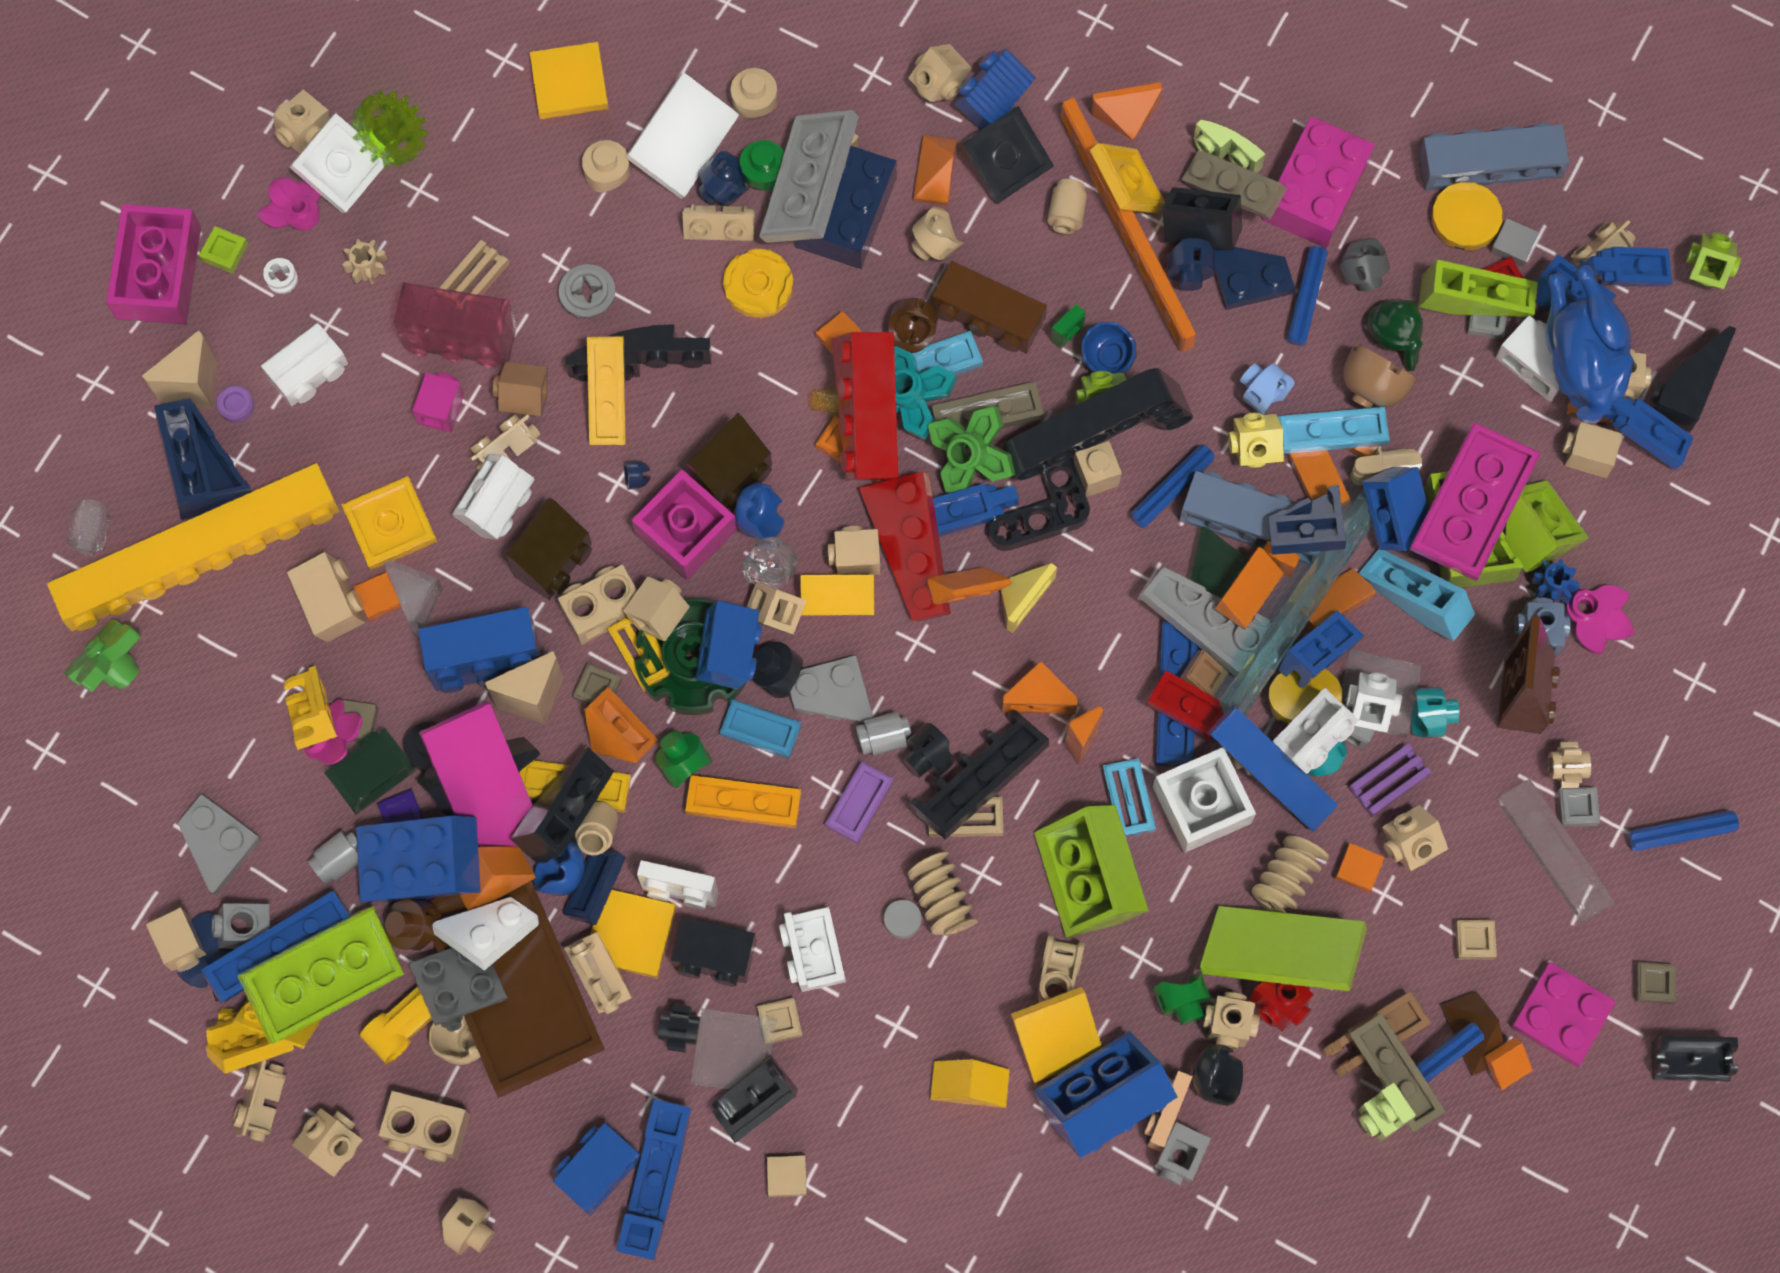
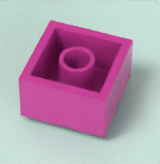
M681 470L632 519L635 535L686 580L737 530L735 515L684 470Z

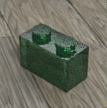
M385 728L379 733L373 731L366 735L360 741V747L349 755L346 754L338 763L329 765L330 769L324 772L355 815L416 772L410 760Z

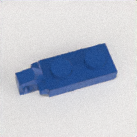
M1611 247L1598 251V256H1592L1589 260L1580 261V266L1589 265L1592 267L1594 276H1601V282L1608 283V285L1665 287L1673 284L1669 249Z
M1622 397L1604 415L1608 420L1613 421L1612 424L1620 432L1674 470L1683 465L1693 441V436L1641 399L1632 400L1628 397H1625V399Z
M986 483L933 498L939 537L992 522L994 518L1004 514L1003 510L1019 505V497L1015 485L996 490L995 484L986 486Z

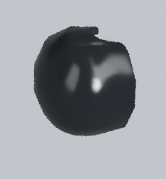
M1211 1045L1205 1048L1195 1061L1193 1066V1085L1204 1101L1229 1106L1234 1104L1239 1097L1243 1083V1064L1240 1059L1229 1054L1233 1053L1232 1048L1222 1045Z

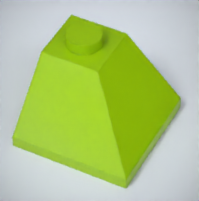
M1548 480L1524 487L1507 521L1505 541L1515 558L1518 557L1521 561L1524 571L1530 572L1541 568L1544 561L1551 563L1585 542L1589 537Z

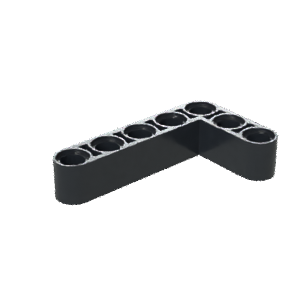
M1152 368L1011 438L1002 447L1004 451L1011 454L1016 480H1026L1074 457L1075 452L1098 445L1148 419L1168 431L1189 423L1193 419V414L1180 385L1161 369Z

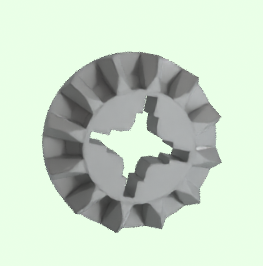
M584 264L572 268L563 276L559 285V297L565 310L574 314L578 319L580 317L594 319L596 315L607 312L608 307L614 302L616 288L611 275L606 270L596 265ZM584 281H587L592 291L597 290V292L592 293L591 303H588L583 295H578L583 292Z

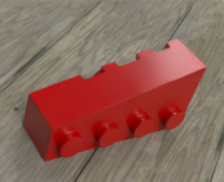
M851 332L833 338L831 341L840 417L839 427L843 446L841 469L846 475V481L898 478L894 332Z

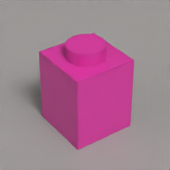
M442 372L437 373V375L425 373L412 410L417 424L452 433L464 397L462 386L457 378Z

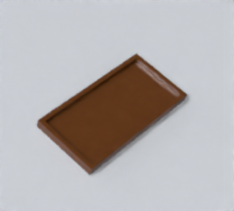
M532 880L493 901L496 902L512 897L535 913L539 925L493 963L507 1000L464 1015L498 1098L605 1050ZM460 895L436 897L428 901L437 906L441 912L442 919L468 911ZM437 936L433 939L438 953L452 948Z

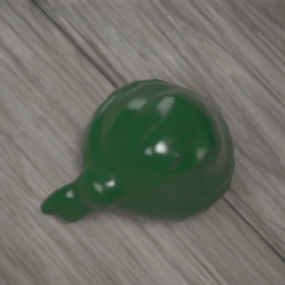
M1386 300L1372 308L1367 320L1369 333L1381 345L1389 349L1403 351L1405 369L1414 371L1419 361V351L1423 345L1421 341L1423 320L1419 308L1411 300Z

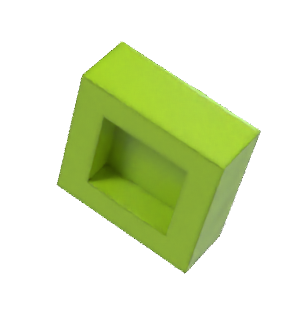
M214 226L199 254V258L204 263L233 274L249 244L246 238Z

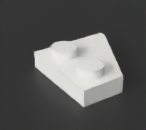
M509 897L438 920L432 924L434 935L481 969L486 970L539 925L535 913L514 898Z

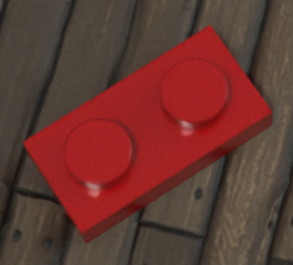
M1167 670L1147 701L1148 706L1210 741L1213 737L1208 731L1230 709L1229 705Z

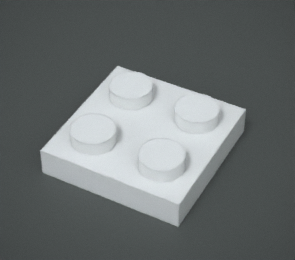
M335 113L289 168L344 214L389 162V159Z
M640 861L637 876L642 890L648 892V897L659 901H669L670 897L682 899L685 906L699 910H705L706 905L716 906L719 892L715 877Z

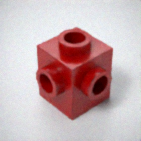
M1262 981L1255 988L1249 1002L1255 1003V1008L1265 1023L1272 1027L1276 1026L1283 1032L1291 1023L1297 1027L1308 1016L1311 1009L1307 1005L1314 994L1308 986Z

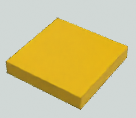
M598 42L530 52L540 120L609 109Z
M1098 143L1090 149L1120 209L1155 214L1163 210L1165 201L1138 149Z
M408 476L341 504L370 571L437 542Z
M611 890L597 925L592 927L591 934L598 932L618 970L658 979L676 911V904Z
M1082 987L1011 1014L1026 1064L1034 1083L1063 1073L1102 1048L1090 1006Z

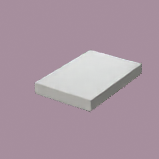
M683 72L625 158L677 197L683 199L700 175V169L708 163L739 114Z

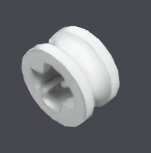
M276 258L269 261L264 268V279L273 292L285 294L295 288L298 276L293 264L289 260ZM279 270L287 277L282 282L274 274Z

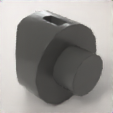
M1367 238L1349 244L1340 262V268L1346 283L1358 284L1361 291H1370L1382 285L1381 276L1388 272L1390 264L1382 244L1376 238ZM1368 250L1369 254L1364 255L1363 252H1366Z

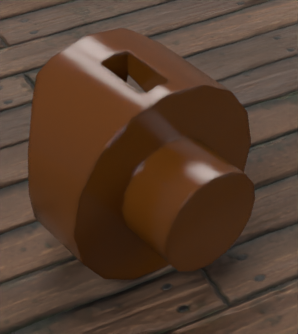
M919 298L903 299L897 303L891 312L889 321V332H894V346L910 353H917L923 350L936 334L938 324L936 310L930 303Z
M402 899L395 902L385 918V932L391 945L402 950H420L426 947L436 937L432 924L442 919L441 912L435 904L428 901Z

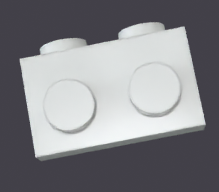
M1324 688L1273 742L1297 766L1308 774L1311 769H1316L1325 762L1328 752L1338 742L1346 740L1352 734L1354 725L1359 720Z
M829 907L792 915L791 912L784 913L786 924L779 925L783 946H791L794 960L787 961L791 982H799L802 992L846 982Z

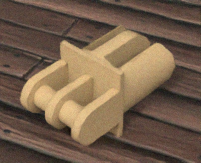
M1378 446L1374 455L1359 457L1356 460L1350 473V480L1353 484L1361 486L1363 485L1362 481L1391 467H1418L1420 470L1422 458L1420 453L1414 449L1381 451V446Z

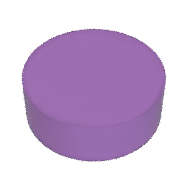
M241 386L225 388L219 394L216 403L221 416L230 423H242L248 420L255 408L251 394Z

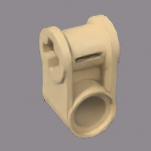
M1048 935L1041 966L1043 970L1038 989L1039 1003L1051 999L1045 991V988L1049 985H1060L1065 990V993L1074 990L1085 943L1079 942L1077 945L1055 941L1054 936Z

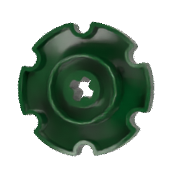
M684 598L690 606L666 641L656 638L662 649V661L669 677L651 686H648L643 676L645 678L651 676L646 667L649 660L652 661L657 672L663 669V666L645 637L643 630H640L636 647L637 649H643L645 654L641 659L635 661V667L646 693L655 702L662 698L670 699L669 705L672 712L683 715H703L714 711L713 703L718 699H723L730 703L741 693L746 683L739 689H733L695 680L699 659L694 657L691 661H688L687 654L694 655L697 651L700 653L706 610L715 601L704 598Z

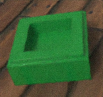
M1075 304L1052 327L1050 341L1059 349L1064 347L1084 327L1086 311L1078 304Z

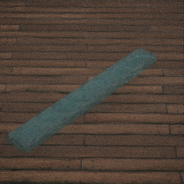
M1364 488L1343 517L1346 549L1320 551L1221 698L1220 704L1224 714L1232 705L1237 707L1244 715L1248 712L1287 651L1372 527L1373 522Z

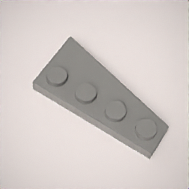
M1165 567L1159 571L1139 596L1142 601L1198 647L1204 649L1220 665L1251 690L1260 683L1298 634L1288 628L1282 629L1270 623V619L1256 613L1244 630L1215 609L1221 598L1207 592L1205 587Z

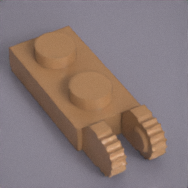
M1411 991L1346 1031V1035L1323 1049L1327 1057L1334 1056L1352 1042L1359 1052L1358 1056L1351 1060L1348 1059L1339 1065L1336 1072L1340 1077L1363 1063L1368 1064L1350 1033L1379 1014H1383L1401 1043L1432 1024Z

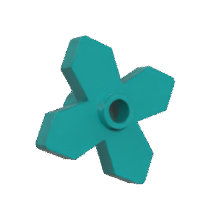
M894 346L896 414L901 412L903 426L908 433L925 440L930 434L928 424L935 422L927 402L949 397L958 379L953 372L938 365L918 374L915 356L906 350Z

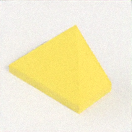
M1052 563L1010 577L1012 584L1000 590L1006 629L1012 634L1055 580L1057 567Z

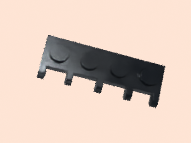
M1011 710L1007 714L1008 720L1013 725L1000 737L991 730L984 735V739L990 746L975 760L965 753L958 758V762L964 769L948 784L940 777L932 781V785L938 793L926 804L923 805L916 798H913L908 803L910 809L943 839L946 840L1049 747V738L1016 710Z

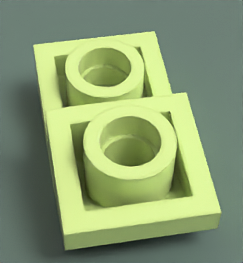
M1200 120L1196 124L1193 140L1198 150L1221 159L1228 154L1231 163L1255 173L1262 169L1265 153L1248 139L1233 130L1213 122Z
M1395 1083L1383 1089L1376 1097L1359 1108L1362 1114L1359 1117L1362 1127L1370 1137L1376 1135L1380 1142L1416 1116Z

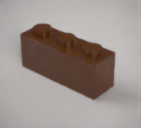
M952 260L932 295V307L940 318L949 322L958 321L966 325L975 335L992 337L998 340L1005 349L1013 352L1019 350L1027 354L1046 319V304Z

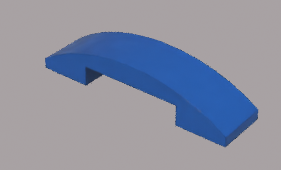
M653 1099L644 1136L646 1139L628 1211L625 1213L616 1249L617 1252L655 1260L683 1153L691 1114L690 1107Z

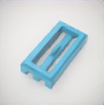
M1139 758L1103 765L1102 770L1110 804L1117 807L1125 836L1141 835L1143 832H1155L1156 826ZM1132 768L1145 819L1143 824L1138 822L1126 769ZM1118 771L1131 824L1129 827H1125L1112 772Z

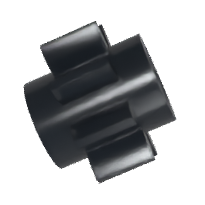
M673 1004L672 1013L663 1011L661 1014L658 1040L667 1041L666 1048L669 1051L685 1053L687 1044L697 1045L701 1017L692 1016L691 1006Z

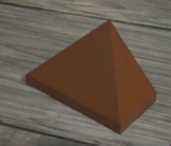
M1477 991L1442 1004L1441 1008L1453 1035H1456L1470 1023L1477 1024L1484 1033V1040L1464 1054L1463 1058L1471 1076L1488 1070L1489 1068L1484 1056L1504 1044L1499 1019Z

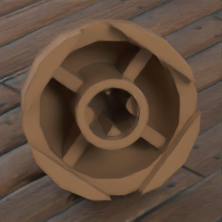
M1357 344L1350 351L1343 368L1345 385L1355 393L1351 400L1364 408H1371L1373 404L1385 408L1397 405L1410 393L1417 378L1404 369L1398 370L1399 368L1389 360Z

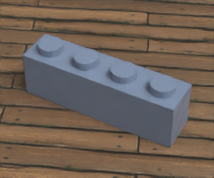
M1538 123L1529 128L1518 129L1515 126H1505L1497 131L1487 132L1472 129L1463 134L1456 135L1434 133L1423 139L1418 152L1425 191L1446 189L1448 186L1459 182L1490 185L1563 178L1570 163L1563 124L1551 125L1550 123Z
M1195 471L1179 521L1264 549L1267 541H1270L1269 516L1281 510L1291 509L1295 504L1290 498L1283 495L1274 494L1270 496L1258 492L1256 487L1247 483L1234 484L1225 481L1221 475L1215 472L1204 471L1201 473ZM1323 551L1296 554L1300 557L1299 562L1317 567Z

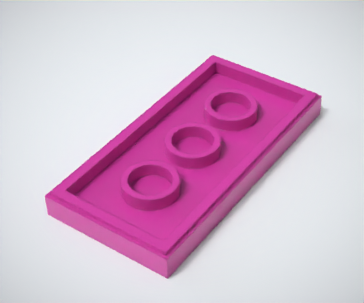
M1474 422L1410 550L1478 581L1541 452Z
M486 701L420 731L419 735L453 815L476 817L478 847L517 846L510 839L533 805L491 704Z

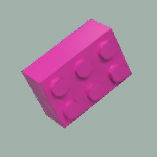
M1310 116L1278 181L1287 188V191L1270 220L1263 218V221L1327 249L1369 164L1375 144Z
M122 204L106 300L116 319L187 324L201 225L192 209Z

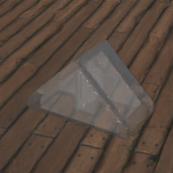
M391 560L384 562L414 636L418 637V629L426 627L443 588L438 578Z

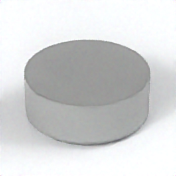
M895 901L885 911V928L895 938H911L921 927V912L911 901Z

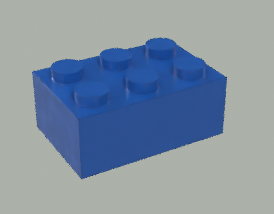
M528 607L418 629L425 671L436 691L442 690L443 693L458 692L464 688V685L474 683L486 686L485 682L541 657L536 626Z
M445 816L356 827L360 902L387 903L397 902L402 899L416 900L481 893L476 817Z
M1130 1031L1034 1090L1051 1126L1079 1158L1097 1151L1107 1141L1120 1133L1129 1131L1136 1123L1152 1113L1161 1111L1168 1103L1178 1098L1161 1062Z

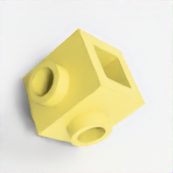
M1249 413L1242 418H1233L1234 432L1228 433V444L1230 453H1236L1241 466L1258 468L1266 465V463L1284 461L1283 428L1276 414Z

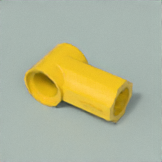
M416 987L388 1014L383 1013L374 1018L360 1033L362 1040L384 1064L391 1063L399 1057L410 1045V1039L432 1020L420 990Z

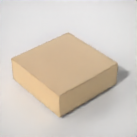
M1457 920L1455 922L1457 960H1495L1497 958L1495 920Z
M794 998L757 1006L766 1045L802 1037Z
M806 1156L767 1157L768 1197L807 1196Z

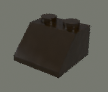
M737 413L687 465L691 478L724 507L734 509L737 496L743 489L756 482L762 483L769 476L772 470L771 452L746 420Z
M549 497L506 554L514 578L550 601L555 593L560 594L567 587L571 579L569 574L577 564L581 566L588 559L592 551V547H590L592 542L589 532L555 500Z

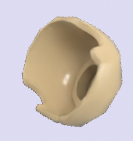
M464 1015L461 1021L462 1026L456 1031L449 1032L441 1024L435 1026L434 1023L429 1030V1045L434 1054L451 1064L465 1065L480 1058Z

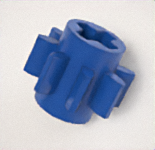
M1563 559L1551 565L1544 561L1541 567L1542 573H1535L1532 583L1540 585L1535 595L1536 598H1549L1553 600V603L1562 600L1565 604H1568L1572 597L1571 592H1577L1580 586V582L1572 580L1577 570L1576 567L1570 569L1567 565L1563 564ZM1554 580L1559 582L1558 585L1553 584Z

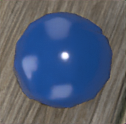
M1116 322L1097 323L1087 330L1081 341L1082 358L1093 372L1126 373L1131 369L1137 357L1135 340L1127 329Z
M756 482L746 487L738 494L734 507L736 525L739 530L745 535L766 541L777 537L785 523L784 518L777 512L778 505L783 503V501L773 492V488L770 485Z
M570 841L560 857L536 864L534 870L536 878L533 879L535 890L554 896H565L572 893L578 887L585 872V859L582 850L576 842Z

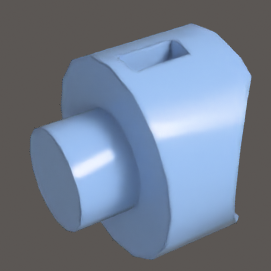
M1254 363L1240 379V382L1248 388L1243 396V400L1255 411L1263 415L1271 403L1283 401L1295 384L1294 380L1275 363H1272L1264 370Z

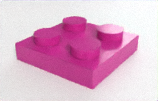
M1549 962L1511 1028L1575 1067H1579L1616 1001L1552 962Z

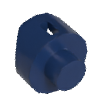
M727 151L719 152L700 169L699 174L702 184L699 186V191L703 198L711 204L719 201L724 205H731L750 189L746 187L743 181L738 158Z
M1196 238L1183 239L1167 256V275L1179 281V288L1182 290L1194 291L1201 289L1203 281L1214 276L1215 255L1209 241ZM1199 251V257H1195L1194 252Z

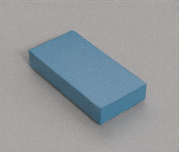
M732 700L720 730V736L790 759L802 723Z

